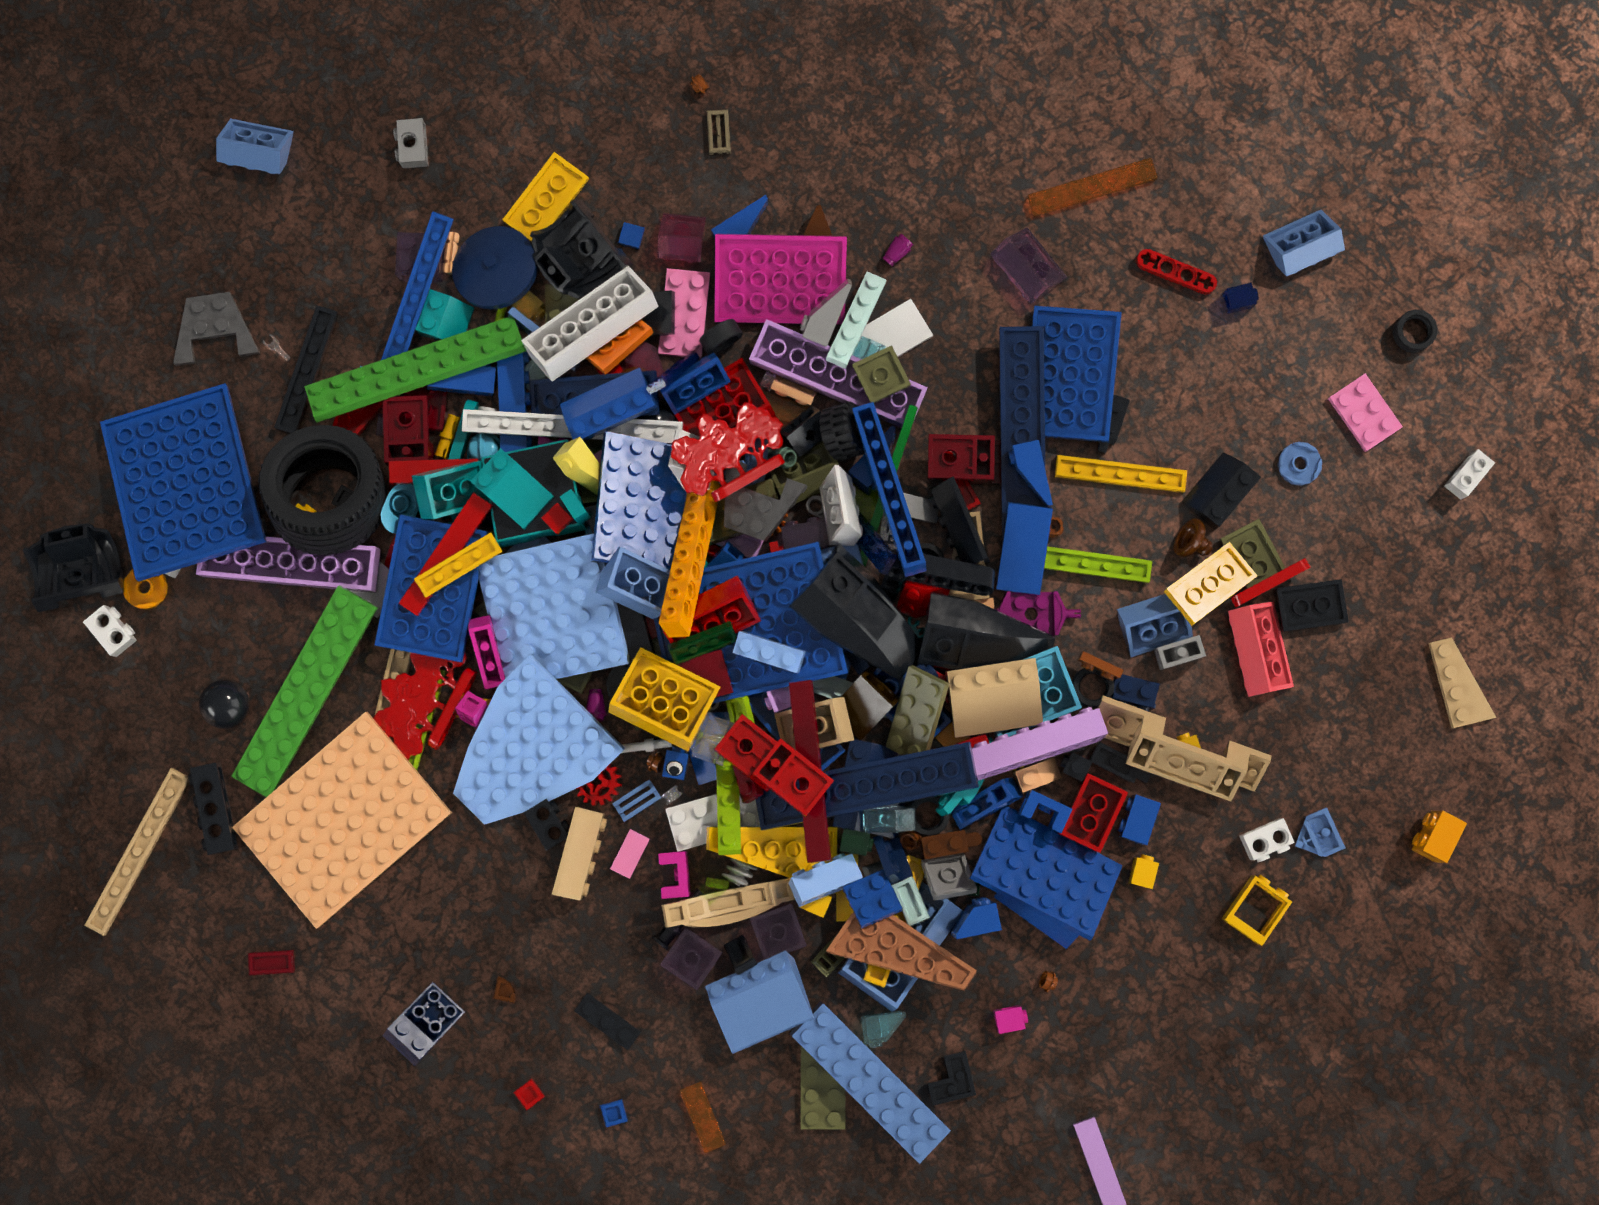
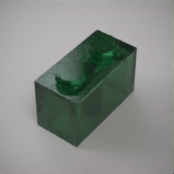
M843 828L839 851L866 856L867 852L872 851L874 839L870 838L869 833Z

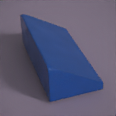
M708 737L695 740L689 750L698 785L717 780L716 764Z

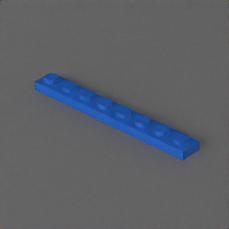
M432 211L381 360L409 350L454 221L451 217Z

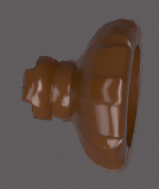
M1197 518L1192 519L1181 527L1174 541L1173 550L1175 554L1180 557H1187L1195 552L1200 553L1201 556L1210 554L1213 549L1212 542L1205 538V525L1201 520Z

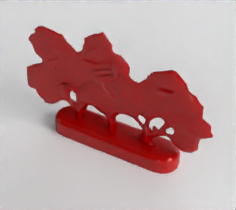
M744 402L737 412L735 428H729L724 420H713L711 416L703 413L697 425L700 438L695 439L684 436L674 440L671 446L673 449L671 452L672 459L686 465L680 479L686 492H693L696 495L703 496L707 492L709 483L712 480L718 481L721 487L711 492V497L716 503L784 464L785 461L781 454H777L767 460L763 458L766 447L771 449L782 447L783 438L780 430L783 423L780 422L779 418L772 417L768 410L762 407L757 408L754 404ZM757 438L761 439V447L758 448L759 452L755 448V440ZM764 439L768 440L767 445L764 444ZM748 447H752L753 452H750ZM751 454L755 456L757 466L745 472L739 460L742 455ZM725 468H737L740 476L726 483L723 470ZM710 470H714L716 475H711Z
M410 652V659L416 670L414 675L410 676L402 673L397 675L395 679L381 680L382 696L390 701V707L377 711L373 719L389 738L393 737V743L407 759L422 753L423 743L421 737L423 732L432 731L428 739V745L435 750H438L444 742L457 716L455 707L467 691H470L477 676V671L466 668L459 680H454L453 669L465 663L467 659L465 652L463 662ZM448 662H451L453 664L452 668H449L447 664ZM442 666L448 671L446 674L448 679L441 675L440 668ZM442 679L444 683L438 684L437 681ZM444 685H448L453 689L446 705L437 701L435 697L438 688ZM438 707L443 711L436 725L433 726L427 719V715ZM420 724L423 727L421 729L416 728V725Z

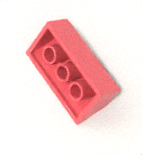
M1274 602L1248 605L1229 610V623L1232 627L1234 645L1237 648L1239 666L1242 669L1244 687L1248 697L1294 687Z

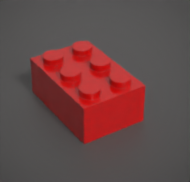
M1087 773L1069 806L1072 808V812L1062 833L1058 832L1057 834L1097 853H1101L1128 792Z

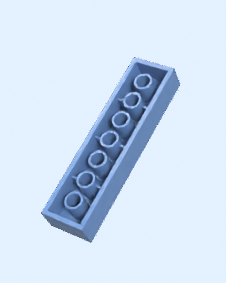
M820 1001L812 1009L814 1019L796 1026L789 1034L920 1164L951 1130Z

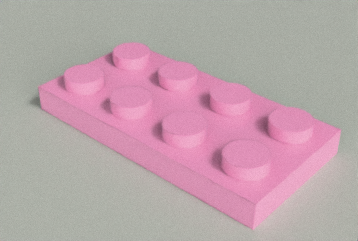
M667 268L665 291L672 290L675 292V334L660 336L658 355L702 359L703 347L699 340L705 331L710 272Z

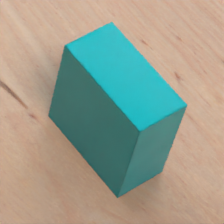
M572 489L560 496L562 502L579 525L591 518Z

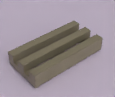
M728 110L707 111L709 155H714V153L731 154ZM715 115L718 148H713L712 116ZM720 115H724L726 147H722Z

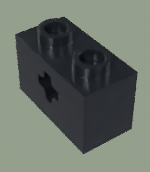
M812 405L780 430L787 447L792 448L799 457L806 455L815 444L823 441L819 423L821 410Z

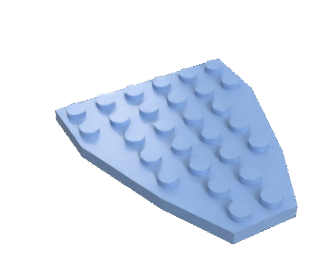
M530 654L497 687L467 748L453 794L485 825L523 813L545 799L551 801L593 781L625 748Z

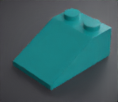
M501 448L470 481L524 530L554 498L546 488Z
M482 460L412 475L421 519H437L461 512L473 492L489 502L488 497L470 482L483 468Z

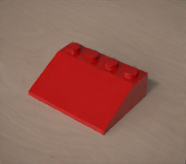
M743 358L724 368L731 381L730 383L675 414L678 422H683L684 431L699 437L700 433L697 425L703 413L711 416L713 420L721 419L726 421L729 428L736 427L737 412L744 402L754 404L757 408L762 407L768 410L774 418H777Z

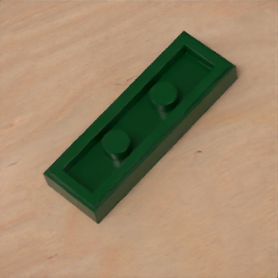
M728 621L667 646L674 663L677 665L736 642L737 636L731 621Z

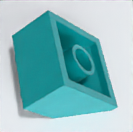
M430 289L415 330L419 335L435 341L466 332L475 308L452 296Z

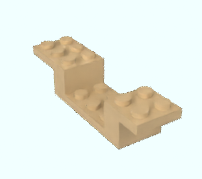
M1102 696L1097 709H1100L1108 731L1104 738L1129 747L1127 765L1228 801H1232L1239 786L1255 792L1271 762L1272 755L1230 740L1221 756L1163 735L1165 717L1106 696Z

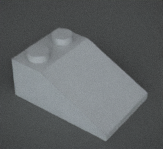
M846 279L810 311L809 316L804 315L800 325V330L803 331L802 337L827 347L852 287L850 279Z

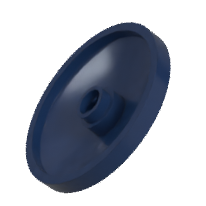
M494 226L482 229L471 235L458 249L452 266L454 284L462 297L476 307L492 310L510 306L519 301L530 290L535 281L538 266L533 258L534 248L521 232L513 228Z

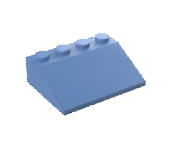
M787 951L765 959L739 975L734 973L705 986L712 1009L733 1054L814 1019L795 959Z

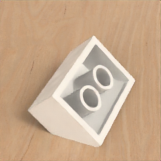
M834 465L819 487L829 545H838L840 543L842 546H854L863 533L858 517L859 507L856 505L855 500L856 489L853 486L852 478L839 465Z

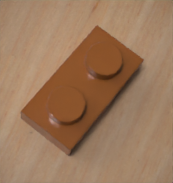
M1084 651L1080 653L1077 660L1082 663L1081 667L1089 671L1096 669L1102 672V677L1111 681L1114 678L1119 679L1124 671Z

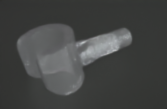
M269 334L273 338V342L267 344L263 340V344L268 349L278 352L286 361H289L291 357L281 349L278 339Z

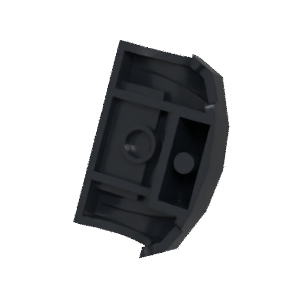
M582 199L572 200L566 212L552 225L541 230L532 231L530 234L535 252L533 253V258L543 276L558 291L576 299L583 298L625 267L629 266L631 268L634 265L621 248H616L592 219L595 215Z
M92 524L64 526L40 535L38 542L29 548L25 547L23 549L34 578L35 592L31 602L37 612L59 608V601L100 592L102 598L124 593L121 562L116 545L107 529L95 528Z

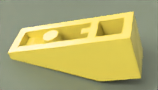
M581 437L566 442L553 457L554 461L567 477L598 495L600 463Z

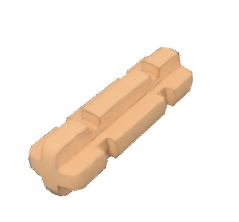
M449 232L448 243L445 245L443 259L445 263L442 265V272L449 275L452 274L453 261L458 250L457 243H459L460 236L456 232Z

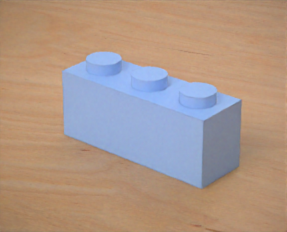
M739 631L732 653L799 673L806 651Z
M845 853L833 857V861L825 864L822 861L813 865V869L805 872L802 869L793 873V877H791L788 884L798 907L841 891L843 886L862 879L863 876L853 854L845 856Z

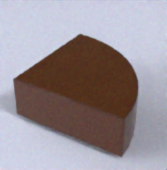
M498 976L493 999L516 1003L514 987L507 979Z

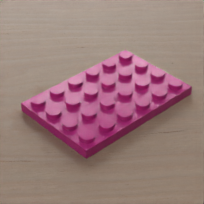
M715 234V322L734 319L736 322L765 323L767 319L774 323L801 324L804 315L809 316L810 311L846 280L847 236ZM845 304L836 324H842L845 319Z

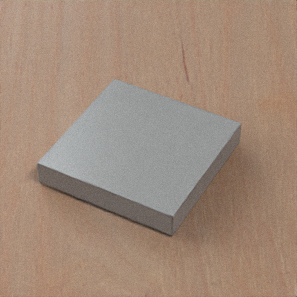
M964 853L921 860V867L934 901L977 892L975 881L969 879L972 873Z

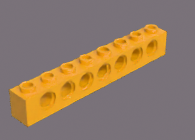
M712 480L710 490H707L703 496L696 495L693 492L687 493L659 619V625L669 638L690 637L718 502L715 503L711 497V492L721 487L718 481Z

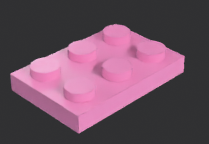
M1366 373L1328 398L1365 452L1403 427Z

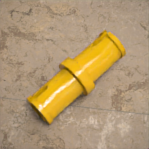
M449 413L443 432L439 434L441 438L434 455L448 459L460 422V417Z

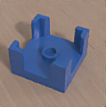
M1027 791L1018 810V815L1031 818L1037 805H1039L1038 809L1051 815V812H1054L1048 827L1056 833H1062L1072 808L1036 791Z

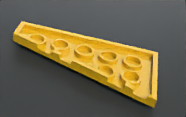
M707 827L706 849L718 853V827ZM741 827V854L724 855L788 878L793 877L792 874L799 870L809 871L813 869V865L819 863H807L804 827H778L768 830H761L760 827ZM828 827L831 860L824 861L825 864L833 861L832 858L837 856V827Z

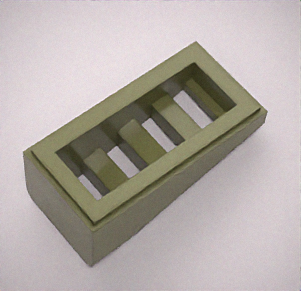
M837 934L811 960V963L825 977H828L845 959L844 957L832 954L837 959L833 962L825 954ZM821 957L831 965L828 969L819 961Z

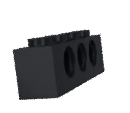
M215 762L190 768L191 773L188 775V779L195 791L193 803L199 811L200 817H197V823L204 835L202 839L203 850L207 851V855H215L239 849L236 832L233 829L234 822L222 764ZM209 781L212 784V790L207 794L203 787ZM211 803H214L217 807L214 815H210L208 812V807ZM215 825H219L221 828V834L218 837H215L212 833Z

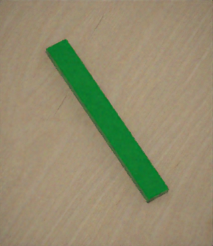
M911 404L909 405L892 456L896 472L918 409L917 406ZM880 498L878 499L860 553L864 567H866L883 515Z

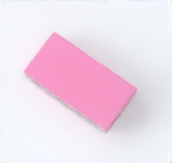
M630 829L610 869L630 879L650 839Z

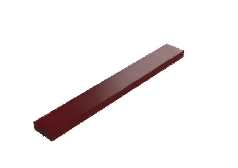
M806 680L789 683L796 751L822 770L813 681ZM803 778L799 779L801 791L808 788V782ZM823 794L806 817L803 816L807 863L831 860L825 795Z

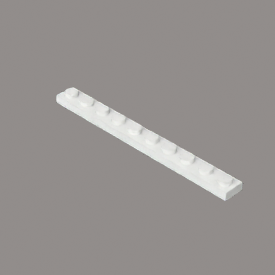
M463 409L462 432L572 438L563 415ZM633 419L608 432L672 444L676 430H683V422ZM603 434L592 438V440H603Z

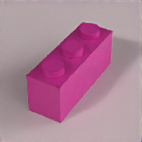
M487 615L471 619L468 624V630L484 688L498 687L506 678L491 616Z

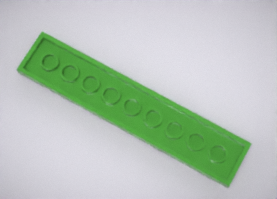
M510 316L305 386L316 423L526 352L515 319Z
M340 585L337 586L231 777L265 797L277 789L376 613L377 606Z

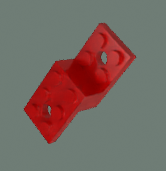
M743 714L714 749V751L766 792L771 789L805 817L834 781L780 738L777 742ZM741 741H750L752 749L749 752L742 751L739 746ZM797 779H805L808 782V788L804 791L797 789Z

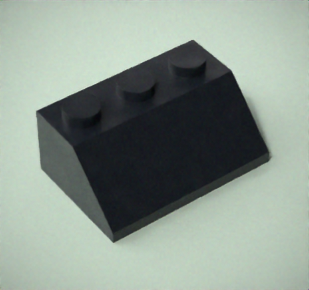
M1223 452L1184 498L1182 503L1216 530L1260 480L1261 476L1244 462Z

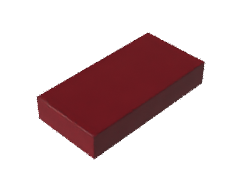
M294 950L248 953L249 975L294 973Z

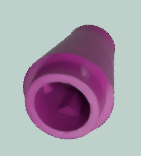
M902 234L898 237L895 236L883 259L893 266L912 251L910 248L913 246V243Z
M590 689L586 710L598 722L604 721V716H606L601 689Z

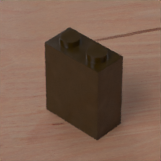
M869 668L841 696L845 699L853 736L857 737L860 741L899 701V697Z

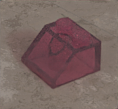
M663 213L658 234L657 258L684 260L690 263L701 262L706 217Z

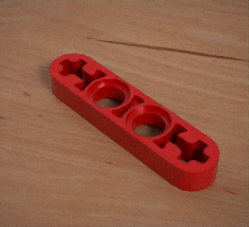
M1144 249L1136 257V264L1141 270L1198 293L1207 295L1212 293L1217 287V279L1214 275L1153 250ZM1148 255L1150 256V261L1156 262L1157 259H1160V261L1156 265V269H1154V263L1148 262L1147 265L1143 264L1144 260L1141 257L1144 258ZM1164 262L1170 263L1172 272H1162L1161 264ZM1185 270L1190 271L1192 280H1182L1181 272ZM1197 275H1200L1198 280L1204 282L1206 279L1210 280L1209 284L1212 285V287L1209 286L1207 289L1203 288V283L1199 281L1196 283V285H1194L1193 283L1196 280Z
M1306 558L1230 599L1236 608L1311 567Z

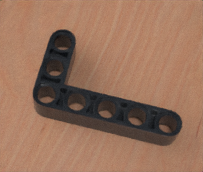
M893 549L888 553L878 582L891 601L897 598L904 580L987 596L993 593L995 571L987 566L923 554L927 571L905 577L897 551Z

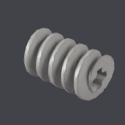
M731 858L730 860L734 866L727 865L726 869L730 873H722L721 876L738 886H747L749 883L745 877L752 878L753 875L749 870H757V867Z

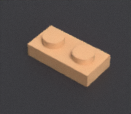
M780 376L775 378L771 389L775 390L776 394L782 397L790 396L801 405H811L817 395V392Z

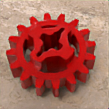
M611 762L595 778L602 780L601 785L594 783V780L586 783L590 789V794L586 790L585 785L576 788L580 789L577 796H585L583 802L588 803L591 800L593 806H596L598 801L600 805H605V799L612 802L613 797L611 795H619L616 787H622V784L617 782V779H620L622 775L615 774L619 768H611ZM606 770L610 774L611 780L606 776ZM609 787L608 792L602 795V791Z

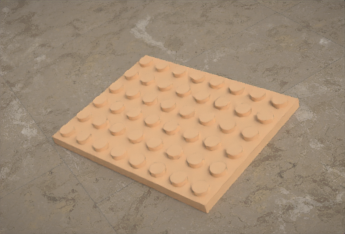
M365 712L237 822L233 829L313 926L318 929L444 821L452 812L372 716Z

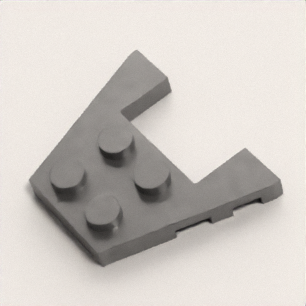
M230 292L186 298L174 356L175 366L195 363L193 341L236 335L238 355L240 357L260 354L252 338L253 336Z
M739 462L743 470L746 472L748 465ZM726 468V483L740 476L737 468ZM787 478L780 500L742 487L725 497L724 527L766 542L782 522L785 514L795 505L798 497L805 492L808 486Z

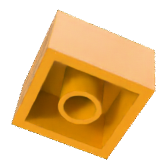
M1431 811L1422 820V825L1424 826L1421 832H1418L1413 838L1412 844L1414 846L1412 851L1434 862L1448 863L1467 823L1445 811Z

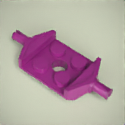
M1007 591L1001 600L999 608L995 609L1052 636L1059 635L1067 618H1081V614H1074L1081 613V609L1067 610L1058 591L1040 592V595ZM1031 608L1036 612L1034 620H1028L1025 617L1026 609Z

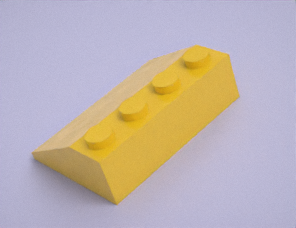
M640 647L610 701L608 712L689 752L720 690V686Z

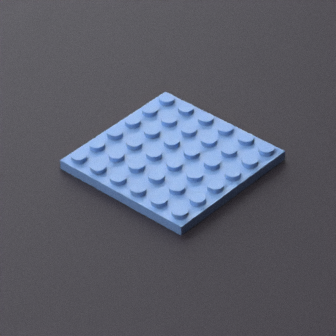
M594 533L497 555L481 564L479 581L487 614L491 616L505 678L530 654L555 679L631 663L617 602L595 592L601 572L607 563L591 560Z

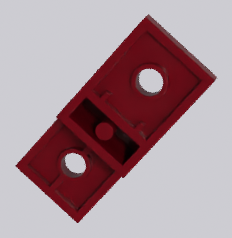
M427 395L391 397L383 400L384 463L388 467L389 461L434 460L433 444L429 441ZM409 413L412 416L411 422L406 425L401 424V416ZM389 484V492L397 484Z
M929 434L927 479H949L954 476L955 480H970V484L1001 485L1000 440H995V435ZM946 452H954L956 454V461L953 463L946 462L944 459Z

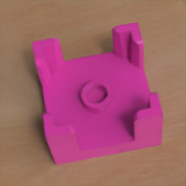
M687 851L659 853L660 865L677 864V868H674L675 881L679 882V885L661 888L662 899L689 897L691 892Z

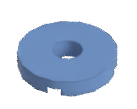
M1296 442L1282 450L1278 457L1277 466L1280 475L1285 481L1292 485L1302 486L1311 483L1318 477L1322 470V459L1314 446L1305 442ZM1296 458H1302L1305 461L1304 469L1295 467L1294 462Z

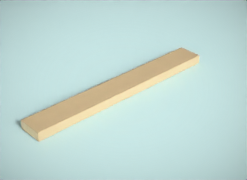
M170 768L84 926L106 936L188 787L189 779L187 775L174 768Z

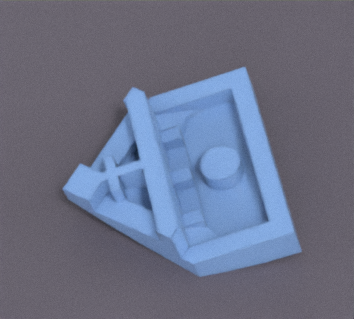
M1327 807L1306 816L1295 847L1310 851L1321 857L1329 856L1346 848Z

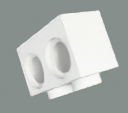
M1477 449L1469 454L1444 487L1461 500L1469 496L1495 462Z
M103 605L84 620L83 623L108 654L117 657L137 641L133 636L135 632L127 623L123 624L119 619L121 614L115 607L110 608ZM104 616H108L109 623L103 627L101 620ZM121 632L123 639L120 643L116 644L115 636Z
M1278 818L1239 835L1249 859L1257 860V862L1270 858L1269 854L1277 851L1278 854L1290 849L1289 845L1295 843L1284 818ZM1277 830L1283 836L1279 843L1273 840V834ZM1256 839L1262 842V849L1259 852L1253 849V842Z

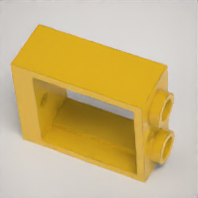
M1251 875L1222 917V920L1257 945L1263 946L1292 901L1288 899L1289 894L1282 889L1277 888L1275 890L1269 886L1271 882L1262 875L1258 877ZM1254 885L1280 902L1260 933L1234 915Z

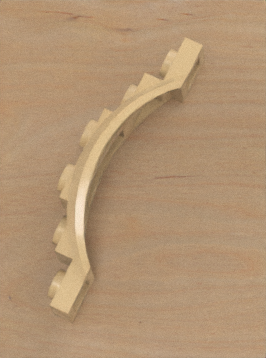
M791 878L735 887L661 905L665 927L677 925L711 927L751 918L778 906L782 902L795 900L788 884Z

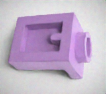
M789 686L766 692L768 697L764 698L768 710L773 709L774 713H778L791 707Z

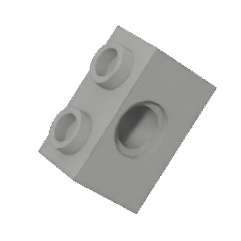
M422 118L396 120L397 128L393 130L394 139L398 141V149H395L396 162H399L402 168L428 167L427 135L424 120ZM409 140H415L414 146L405 147Z
M1200 635L1153 649L1160 670L1206 656Z

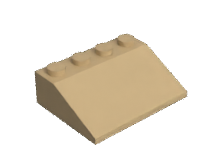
M1036 658L945 671L946 682L950 683L948 697L955 738L1035 726L1043 722Z

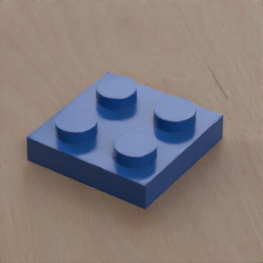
M884 869L843 886L845 896L861 929L897 914L903 909L885 875Z

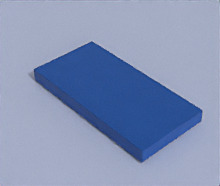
M1008 502L996 590L1040 595L1053 512L1052 507Z

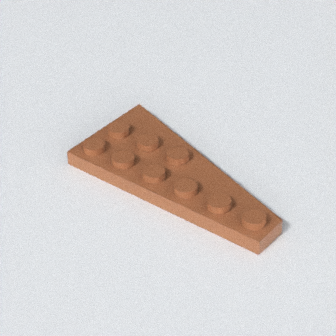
M853 912L826 950L830 954L963 991L977 973V970L894 915L861 929Z

